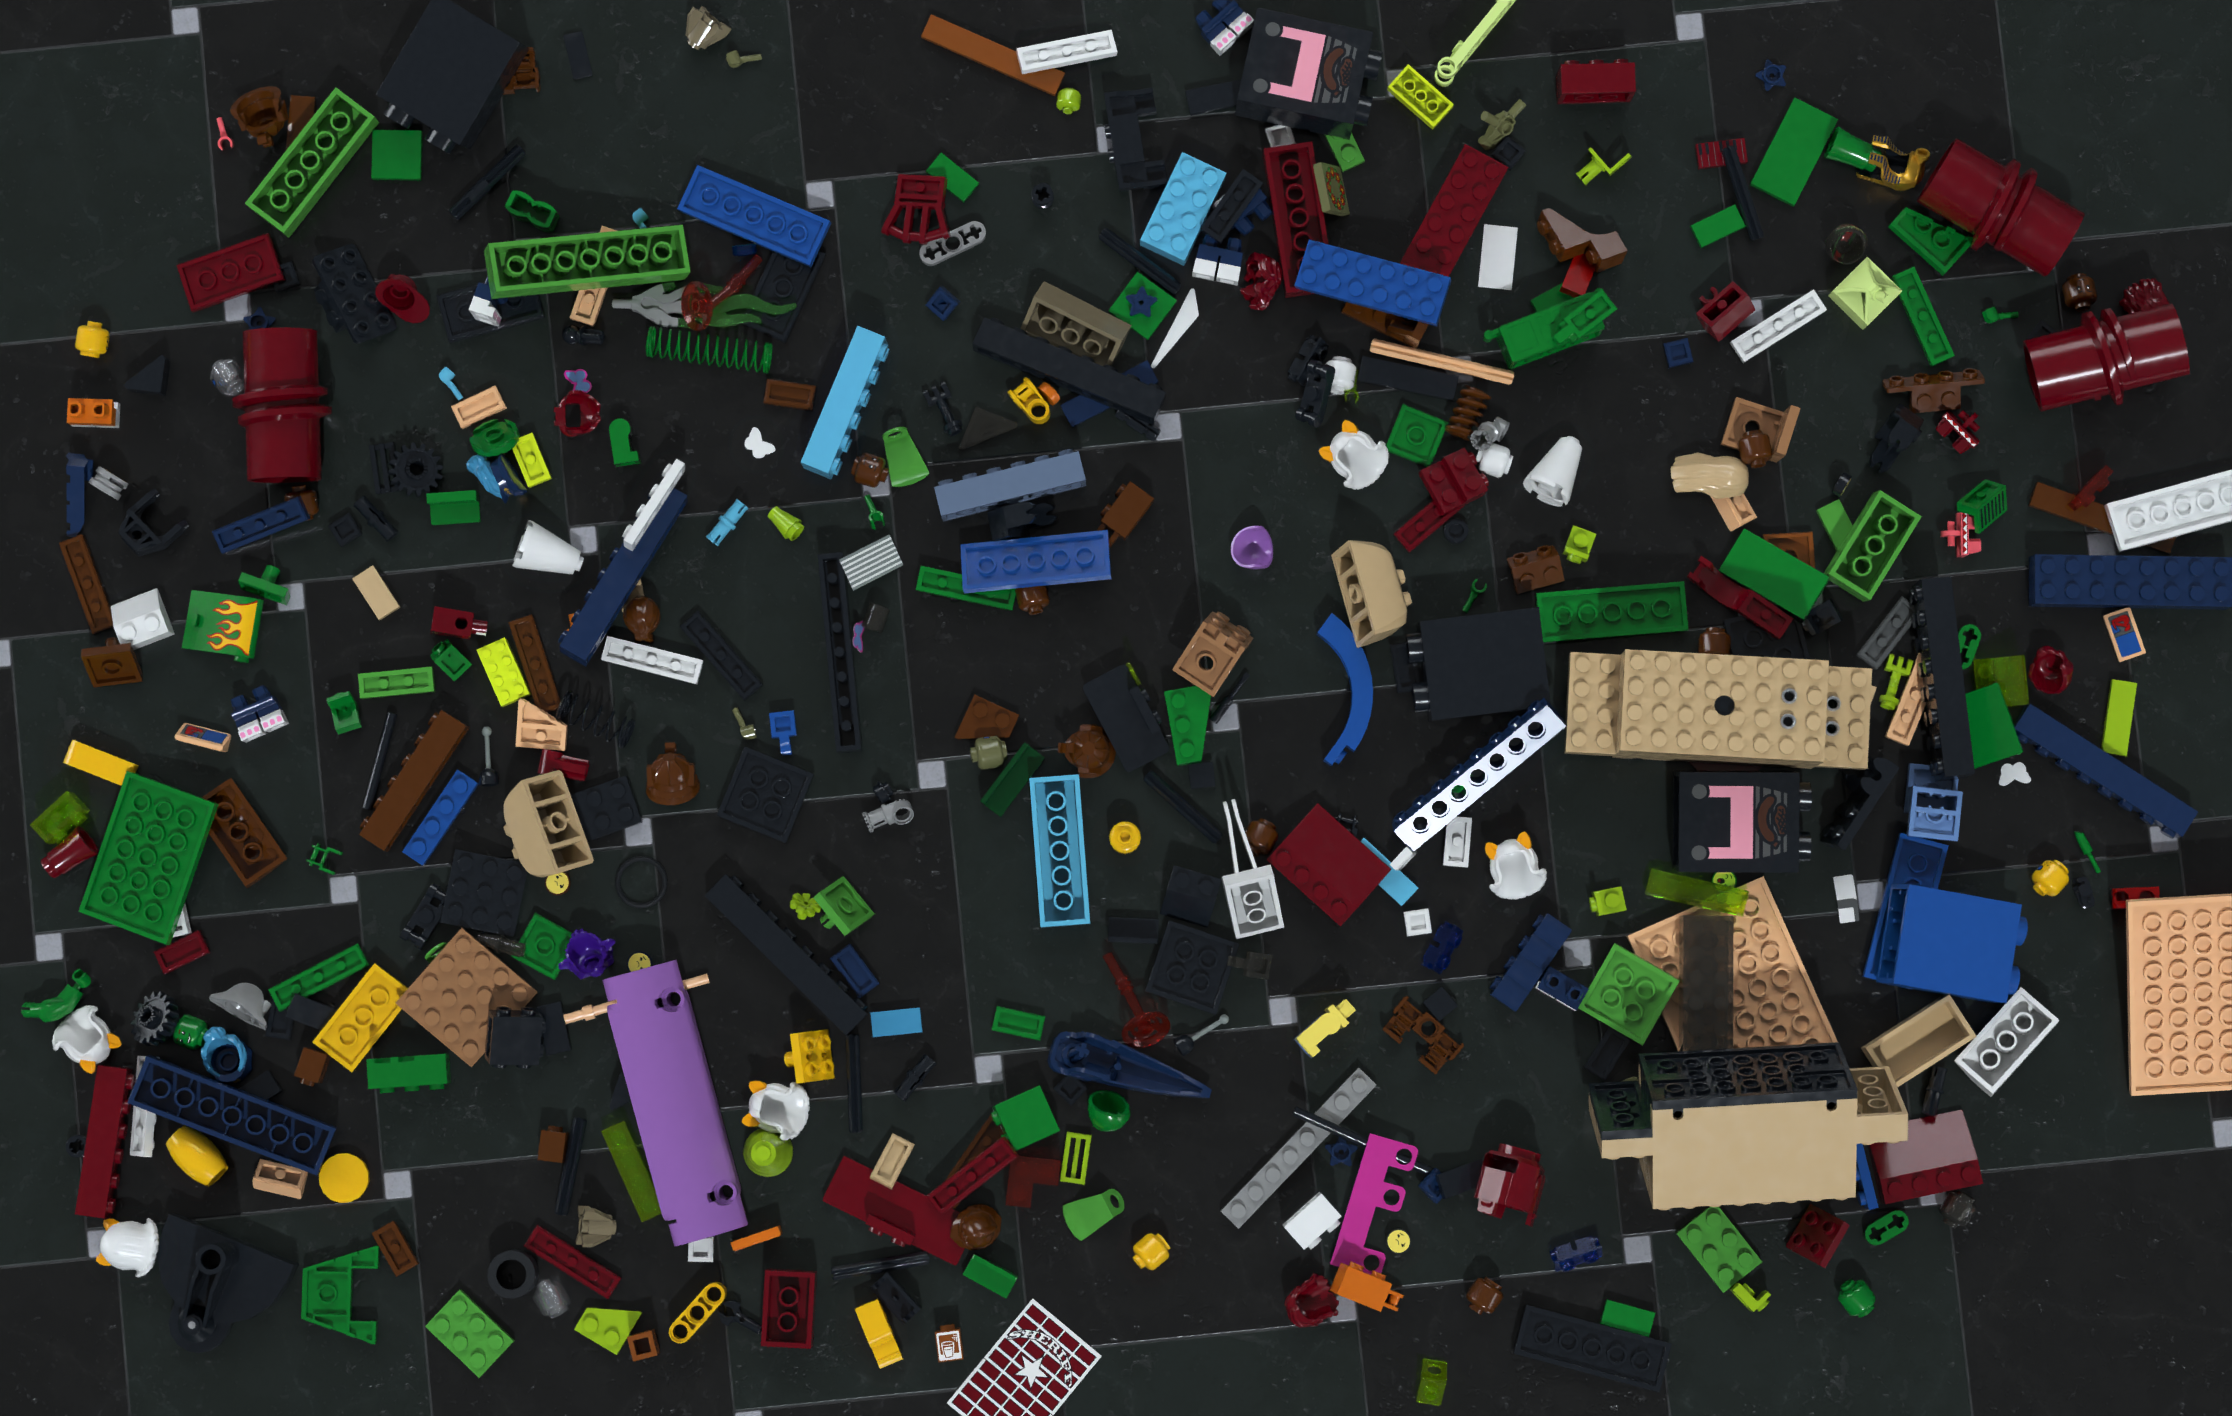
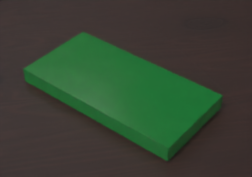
M1794 97L1750 185L1794 207L1838 119Z
M1745 528L1719 569V572L1753 590L1755 593L1804 621L1830 580L1829 576Z

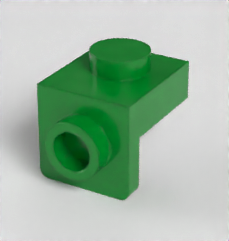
M350 691L340 692L326 699L331 709L335 730L338 735L362 727L357 703Z

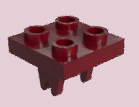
M1809 1204L1786 1247L1817 1265L1826 1268L1850 1225L1826 1211Z

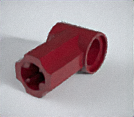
M542 749L537 773L546 774L560 770L563 776L568 779L585 781L590 761Z

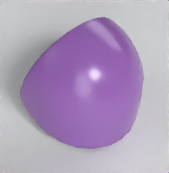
M1249 526L1240 530L1235 535L1231 544V555L1236 564L1249 569H1264L1270 566L1273 559V544L1268 531L1264 527Z

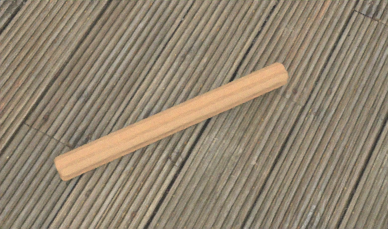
M1373 339L1370 346L1372 353L1508 385L1512 384L1514 372L1383 340Z

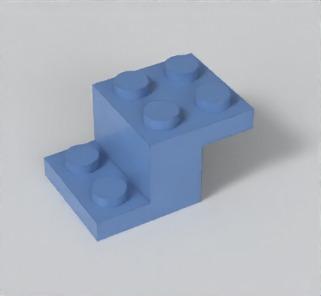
M1908 764L1904 813H1909L1907 836L1958 841L1963 792L1957 791L1959 779L1935 782V776H1931L1930 765Z

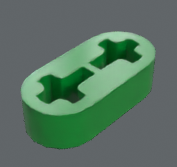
M1972 624L1965 625L1958 630L1960 653L1964 649L1963 658L1967 659L1966 662L1962 663V670L1971 665L1981 639L1979 628ZM1972 630V635L1975 636V639L1969 640L1966 646L1964 645L1966 637L1963 635V632Z
M1900 1210L1889 1211L1867 1224L1863 1230V1237L1869 1244H1883L1908 1227V1216ZM1893 1215L1903 1219L1900 1221L1901 1226L1899 1228L1896 1225L1889 1228L1887 1226L1893 1221ZM1883 1227L1885 1229L1878 1234L1880 1239H1870L1871 1228L1879 1230Z

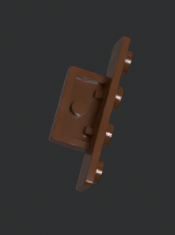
M1973 368L1964 369L1963 372L1941 371L1938 374L1932 375L1918 373L1912 377L1896 375L1882 380V385L1887 393L1910 391V411L1913 413L1961 409V386L1985 383V378L1981 371Z

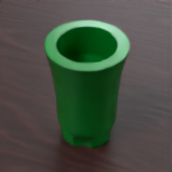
M1838 126L1829 140L1824 158L1873 172L1876 165L1868 163L1870 152L1880 155L1882 152L1880 149L1873 147L1872 144L1853 136Z

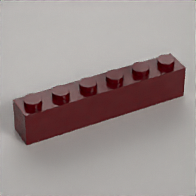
M108 1065L97 1066L75 1215L105 1219L110 1218L111 1213L115 1212L116 1199L113 1196L114 1190L118 1188L120 1182V1174H117L118 1164L122 1163L124 1156L121 1144L122 1139L126 1138L128 1130L125 1118L131 1109V1104L127 1102L129 1100V1091L133 1089L135 1084V1075L132 1074L133 1069Z

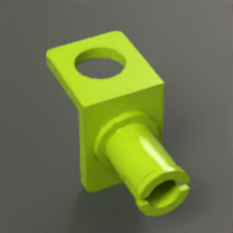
M1590 147L1588 151L1591 153L1593 160L1577 172L1576 175L1580 179L1586 175L1582 182L1587 185L1601 171H1606L1611 176L1632 156L1628 153L1610 169Z

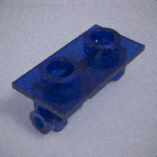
M1447 921L1443 925L1440 924L1433 938L1440 945L1438 948L1431 944L1429 945L1422 958L1424 960L1422 965L1440 975L1449 966L1450 956L1454 948L1460 945L1463 930Z
M1590 1235L1576 1240L1577 1250L1574 1251L1570 1243L1554 1247L1553 1251L1549 1253L1552 1261H1554L1555 1272L1560 1270L1562 1272L1570 1271L1578 1264L1584 1262L1590 1264L1598 1261L1599 1257L1603 1256V1252L1597 1236L1592 1237Z

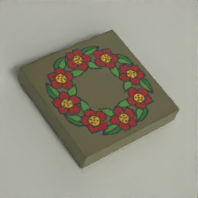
M1322 162L1313 164L1322 212L1338 216L1349 215L1341 168Z

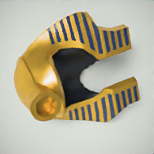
M1873 136L1872 145L1885 148L1887 158L1884 155L1870 152L1868 163L1880 167L1881 171L1858 170L1856 172L1857 177L1897 191H1905L1919 184L1924 176L1925 161L1929 159L1930 152L1927 149L1918 148L1915 152L1911 151L1909 154H1906L1894 146L1889 137Z

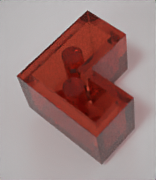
M1019 1155L1018 1158L1010 1163L1006 1205L1031 1208L1034 1183L1058 1186L1061 1160Z

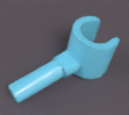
M639 208L633 213V220L640 229L647 228L643 222L649 217L642 208Z
M444 367L439 373V378L451 389L459 401L463 396L455 384L451 382L455 374L447 367Z

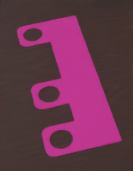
M1370 1133L1330 1265L1339 1267L1340 1263L1349 1265L1350 1261L1364 1266V1259L1368 1255H1375L1380 1263L1379 1267L1374 1271L1382 1272L1386 1259L1385 1254L1365 1248L1364 1244L1376 1207L1394 1212L1401 1209L1406 1194L1405 1189L1401 1186L1384 1182L1388 1166L1405 1171L1413 1169L1418 1155V1149L1415 1146ZM1408 1149L1411 1152L1412 1159L1408 1164L1402 1165L1398 1163L1396 1154L1399 1150ZM1390 1189L1396 1190L1400 1196L1398 1203L1395 1205H1388L1384 1201V1194ZM1364 1267V1272L1368 1274L1372 1273V1271H1369Z

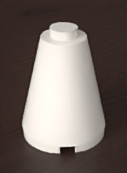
M1572 436L1561 437L1523 481L1525 489L1529 493L1532 490L1538 493L1537 499L1544 503L1561 507L1565 503L1566 506L1571 497L1582 453L1580 441Z
M528 520L525 534L521 537L513 560V567L572 575L575 570L580 571L584 560L580 556V550L534 521Z

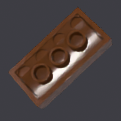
M232 778L202 797L219 804L209 835L246 888L258 882L287 860L283 851Z

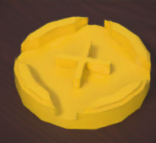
M340 1153L328 1158L322 1165L319 1173V1185L323 1193L330 1200L338 1203L352 1202L360 1198L370 1182L366 1163L358 1156L350 1153Z

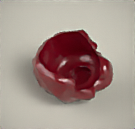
M2045 645L2037 650L2036 657L2029 666L2028 677L2037 690L2047 694H2060L2066 690L2072 681L2073 663L2068 660L2062 650L2057 651L2051 646Z

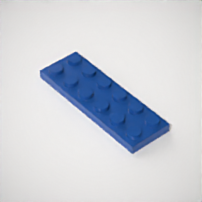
M697 165L677 208L678 211L809 267H812L831 225V222L825 218Z
M1309 240L1294 286L1296 289L1437 326L1449 290L1451 277Z
M1108 530L960 544L964 594L1112 579Z
M1904 833L1898 834L1862 977L1877 980L1891 884H1912L1938 889L1949 845L1919 837L1907 836Z

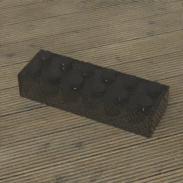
M1682 915L1680 916L1679 1051L1733 1048V916Z

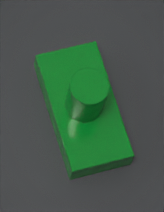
M272 565L266 566L261 579L242 572L238 580L241 590L286 606L291 597L288 588L275 584L280 570Z

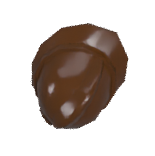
M977 1204L968 1206L954 1220L950 1237L959 1247L971 1251L982 1250L993 1244L999 1235L1002 1218L992 1207Z

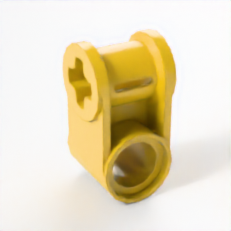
M1025 377L1022 384L1013 391L1009 390L1007 393L1034 424H1044L1050 418L1049 405L1040 395L1034 384ZM1037 406L1046 409L1045 414L1041 417H1036L1032 414L1033 409Z

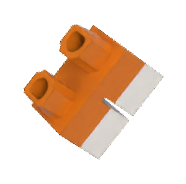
M68 398L67 423L73 427L119 428L120 403L113 402L112 399Z

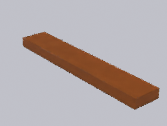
M932 14L921 35L922 39L1053 96H1056L1065 76V72L1055 68L1022 74L1016 51Z

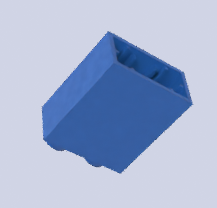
M1891 884L1876 983L1944 995L1950 994V996L1983 1002L2007 1004L2008 995L2016 993L2020 982L2019 967L2013 965L2015 948L2024 943L2028 930L2026 917L2020 916L2022 904L1912 884Z

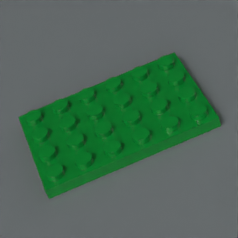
M127 771L78 912L165 945H170L219 804Z

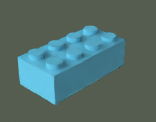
M1182 152L1140 239V246L1184 266L1201 232V227L1204 225L1226 180L1227 173Z

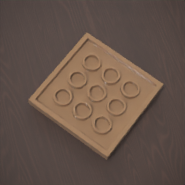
M461 927L395 1003L472 1068L485 1053L489 1010H496L500 1006L510 1007L511 1010H521L537 994V990Z

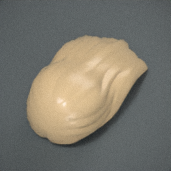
M1694 453L1676 457L1673 466H1671V478L1674 480L1672 483L1677 493L1702 492L1716 499L1737 497L1745 492L1749 482L1748 467L1740 459L1732 456L1713 457L1703 453Z

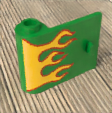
M192 590L182 648L234 656L233 661L248 663L249 659H254L264 600Z

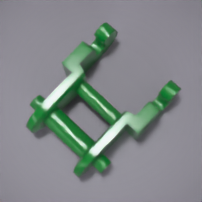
M318 843L316 846L312 845L314 850L311 858L306 859L307 862H310L309 866L313 864L320 866L319 870L335 875L334 871L326 869L323 864L328 853L334 852L342 855L343 852L327 847V849L320 848L321 844ZM319 850L324 852L320 863L315 862Z

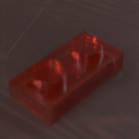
M2105 465L2067 505L2074 511L2082 505L2086 508L2096 498L2093 495L2095 491L2101 492L2110 483L2107 478L2114 471Z

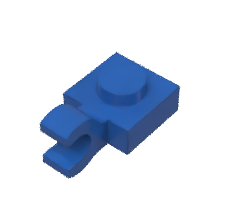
M794 710L769 713L772 739L779 738L782 756L792 755L790 737L797 736Z

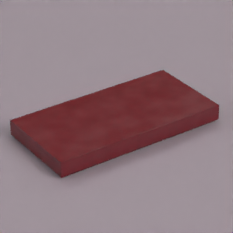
M269 233L176 265L192 312H197L285 280Z

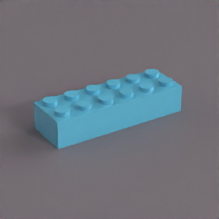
M857 326L802 457L801 464L804 469L828 479H832L834 474L838 475L843 463L841 455L843 452H848L852 439H850L852 429L857 430L861 421L859 413L861 407L866 408L871 396L869 388L871 384L875 385L879 378V364L881 361L885 362L890 349L888 348L885 336Z
M1079 774L1029 778L1040 927L1090 924Z

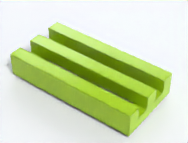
M1067 1132L1060 1177L1061 1182L1085 1185L1092 1135ZM1072 1137L1076 1138L1070 1178L1066 1177ZM1081 1139H1086L1081 1178L1077 1179L1076 1171Z

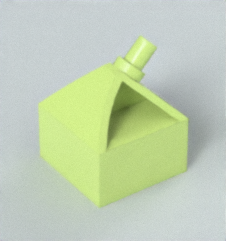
M1866 257L1828 296L1864 330L1902 290L1875 263Z

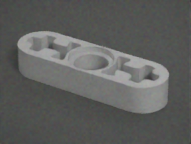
M971 221L950 231L951 237H956L960 241V245L956 250L948 249L946 247L947 239L944 238L930 241L927 245L923 244L919 251L921 261L925 265L934 266L981 244L986 238L984 225L978 221ZM972 227H975L976 230L981 229L978 239H975L974 236L966 238L968 244L964 245L963 238L959 233L964 232V236H967L971 233ZM942 242V248L947 254L942 256L941 251L935 253L934 260L924 257L927 254L926 250L928 248L935 251L939 249L937 243Z

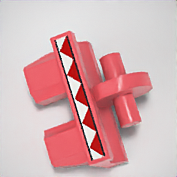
M1962 512L1956 513V530L1955 522L1948 521L1947 530L1940 531V537H1946L1950 547L1955 546L1956 537V557L1961 558L1969 554L1981 552V539H1969V530H1975L1974 516Z

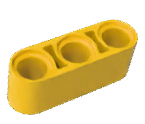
M73 739L63 761L67 765L121 786L126 772L136 773L139 767L137 764Z
M712 1282L699 1293L670 1326L669 1336L672 1341L684 1343L696 1333L726 1299L727 1289L724 1284ZM711 1287L720 1289L721 1298L715 1301L709 1297L708 1293ZM694 1306H701L704 1309L705 1313L702 1319L693 1317L692 1308ZM681 1324L687 1328L688 1333L685 1338H679L675 1334V1327Z

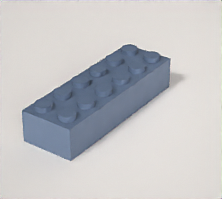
M1067 449L1058 452L1059 456L1049 458V455H1043L1034 458L1035 462L1025 464V461H1019L1010 464L1011 468L1001 470V467H995L986 470L987 474L977 476V473H971L962 476L963 480L953 482V479H946L938 482L939 486L934 487L943 522L996 509V506L1001 504L1012 505L1085 487L1086 478L1079 451L1073 452V449Z

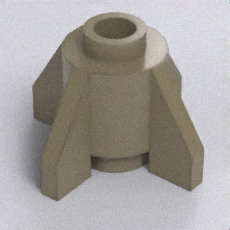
M703 6L699 10L693 7L688 13L686 27L687 42L697 50L700 48L706 49L708 46L725 38L731 31L729 26L719 22Z
M578 1206L579 1233L577 1234L576 1245L594 1247L606 1240H610L611 1236L615 1235L616 1220H612L610 1214H605L589 1206Z

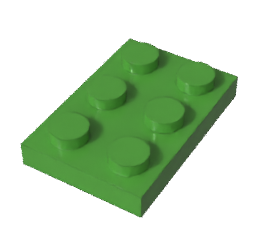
M1709 1206L1676 1232V1235L1723 1293L1762 1263V1260L1720 1207Z
M461 1289L425 1326L479 1378L515 1341Z

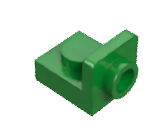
M448 639L444 643L442 641L439 642L432 649V654L430 655L431 659L454 682L472 665Z

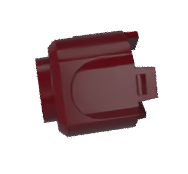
M1502 1143L1499 1144L1498 1151L1490 1150L1485 1153L1474 1198L1479 1199L1477 1211L1502 1219L1506 1207L1526 1212L1528 1215L1525 1224L1532 1227L1534 1219L1537 1217L1536 1213L1545 1183V1170L1539 1163L1541 1154Z

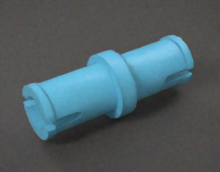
M736 498L727 512L719 516L718 523L706 535V538L716 546H719L729 531L736 528L735 524L749 508Z

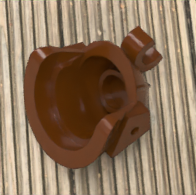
M274 86L257 88L244 94L233 103L230 109L231 114L238 120L241 131L247 130L252 136L257 138L258 145H263L264 148L274 146L272 137L284 127L285 120H289L285 100H281V90Z
M1082 724L1080 725V731L1072 734L1066 743H1058V753H1065L1068 761L1078 768V774L1081 778H1095L1103 775L1110 769L1115 760L1116 751L1103 727L1098 725Z
M675 742L665 743V754H659L653 764H648L646 767V794L655 803L678 805L691 800L697 795L700 789V781L695 774V763H689L684 755L677 754Z

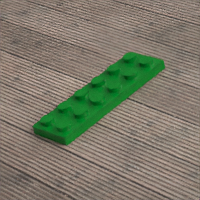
M1684 581L1536 593V605L1539 607L1543 643L1684 632L1689 630Z

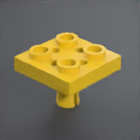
M828 1029L790 1034L792 1051L785 1053L784 1062L787 1067H794L796 1084L834 1079V1064Z

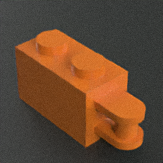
M1350 1261L1349 1265L1340 1263L1330 1291L1380 1312L1383 1306L1398 1311V1302L1400 1298L1403 1299L1404 1295L1391 1290L1392 1284L1385 1281L1386 1275L1372 1270L1371 1274L1363 1271L1364 1266ZM1388 1294H1391L1388 1303H1386Z

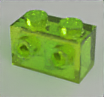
M66 791L35 819L30 826L46 843L59 844L69 835L67 832L73 826L77 827L87 819L86 814L90 810L75 793Z

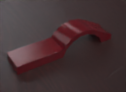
M1700 556L1698 559L1700 562L1694 573L1689 572L1687 577L1711 598L1725 607L1738 612L1779 640L1794 618L1753 590L1734 583L1720 573L1713 563Z

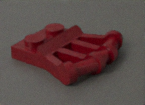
M898 174L894 206L884 222L881 232L887 236L892 235L903 240V243L909 244L912 241L927 245L928 242L939 238H951L944 214L948 179L943 176ZM906 208L902 230L894 226L902 209ZM915 209H922L920 232L912 231ZM931 210H936L940 228L929 231Z

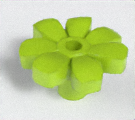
M799 893L793 894L790 908L796 909L799 919L805 920L807 916L814 917L815 912L820 913L821 907L814 898L810 899L809 893H803L802 896Z

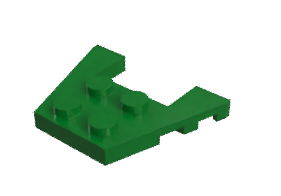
M376 1245L303 1268L301 1319L344 1333L347 1336L358 1338L370 1344H377L378 1321L352 1320L353 1268L378 1269L380 1266V1247Z

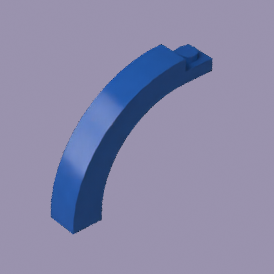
M1331 613L1316 635L1335 651L1345 667L1350 683L1351 707L1347 724L1341 736L1323 760L1329 766H1332L1334 762L1339 765L1347 754L1343 750L1345 747L1352 752L1356 750L1367 729L1373 704L1372 675L1366 655L1362 647H1356L1351 630Z

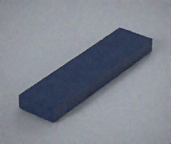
M1148 360L1121 373L1125 376L1127 374L1134 375L1140 379V382L1147 385L1159 383ZM1081 395L1060 405L1071 428L1110 408Z
M298 496L215 529L212 533L223 554L310 519V516L301 496Z

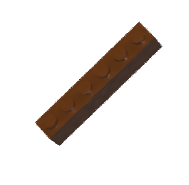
M443 710L440 713H434L428 723L430 728L426 734L422 733L414 744L416 749L413 754H408L401 763L403 769L398 776L395 774L390 779L387 785L389 790L385 796L381 795L373 806L376 810L371 817L367 816L360 825L362 831L359 835L383 851L388 852L470 728Z

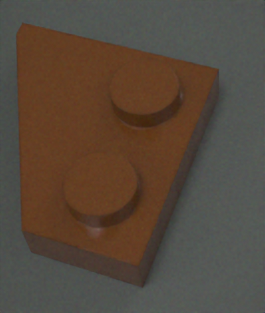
M974 694L955 738L958 740L978 739L989 736L1009 738L1020 715Z

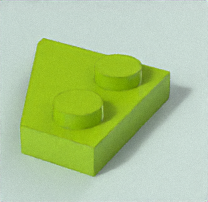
M587 1307L574 1330L618 1355L642 1312Z

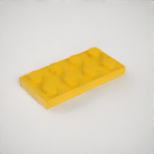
M374 963L313 1040V1043L349 1071L353 1072L402 1010L395 1002L407 990V987Z

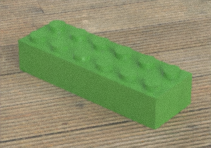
M335 87L245 204L289 238L379 123L378 120Z

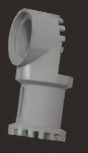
M1498 416L1493 422L1481 423L1478 430L1471 434L1472 446H1475V449H1479V451L1487 450L1494 441L1500 442L1503 439L1510 423Z
M899 799V801L895 800L887 805L884 803L881 805V808L869 813L863 812L862 815L864 820L867 821L866 824H868L867 827L871 833L874 832L875 828L887 823L889 825L893 823L899 825L907 824L913 819L914 812L908 800ZM899 809H908V812L902 816L895 815Z

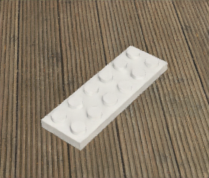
M2232 469L2104 505L2119 552L2232 522Z

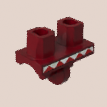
M1947 410L1943 414V419L1936 427V430L1944 438L1953 429L1960 435L1952 444L1959 454L1967 451L1970 447L1974 448L1977 446L1980 440L1967 427L1969 426L1976 432L1980 427L1974 420L1979 415L1974 412L1969 416L1962 410L1958 414L1964 421L1962 423L1950 410Z

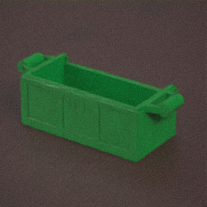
M1597 288L1594 292H1588L1501 325L1497 329L1487 330L1483 335V341L1488 343L1493 338H1496L1507 368L1511 370L1598 337L1605 328L1603 321L1574 342H1571L1568 338L1557 346L1552 339L1556 333L1562 330L1559 327L1562 320L1601 291L1602 288Z

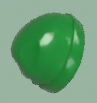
M1101 1090L1089 1096L1088 1116L1096 1129L1104 1132L1116 1131L1129 1120V1104L1120 1094Z

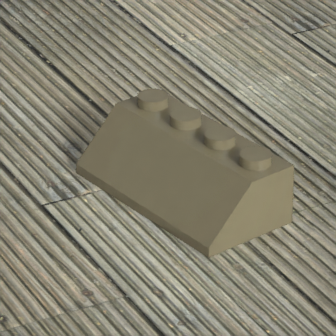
M1044 281L1033 297L1021 329L1026 331L1028 336L1033 338L1042 337L1048 340L1050 345L1057 348L1064 346L1070 349L1074 355L1079 357L1082 355L1088 356L1096 364L1112 366L1132 325Z

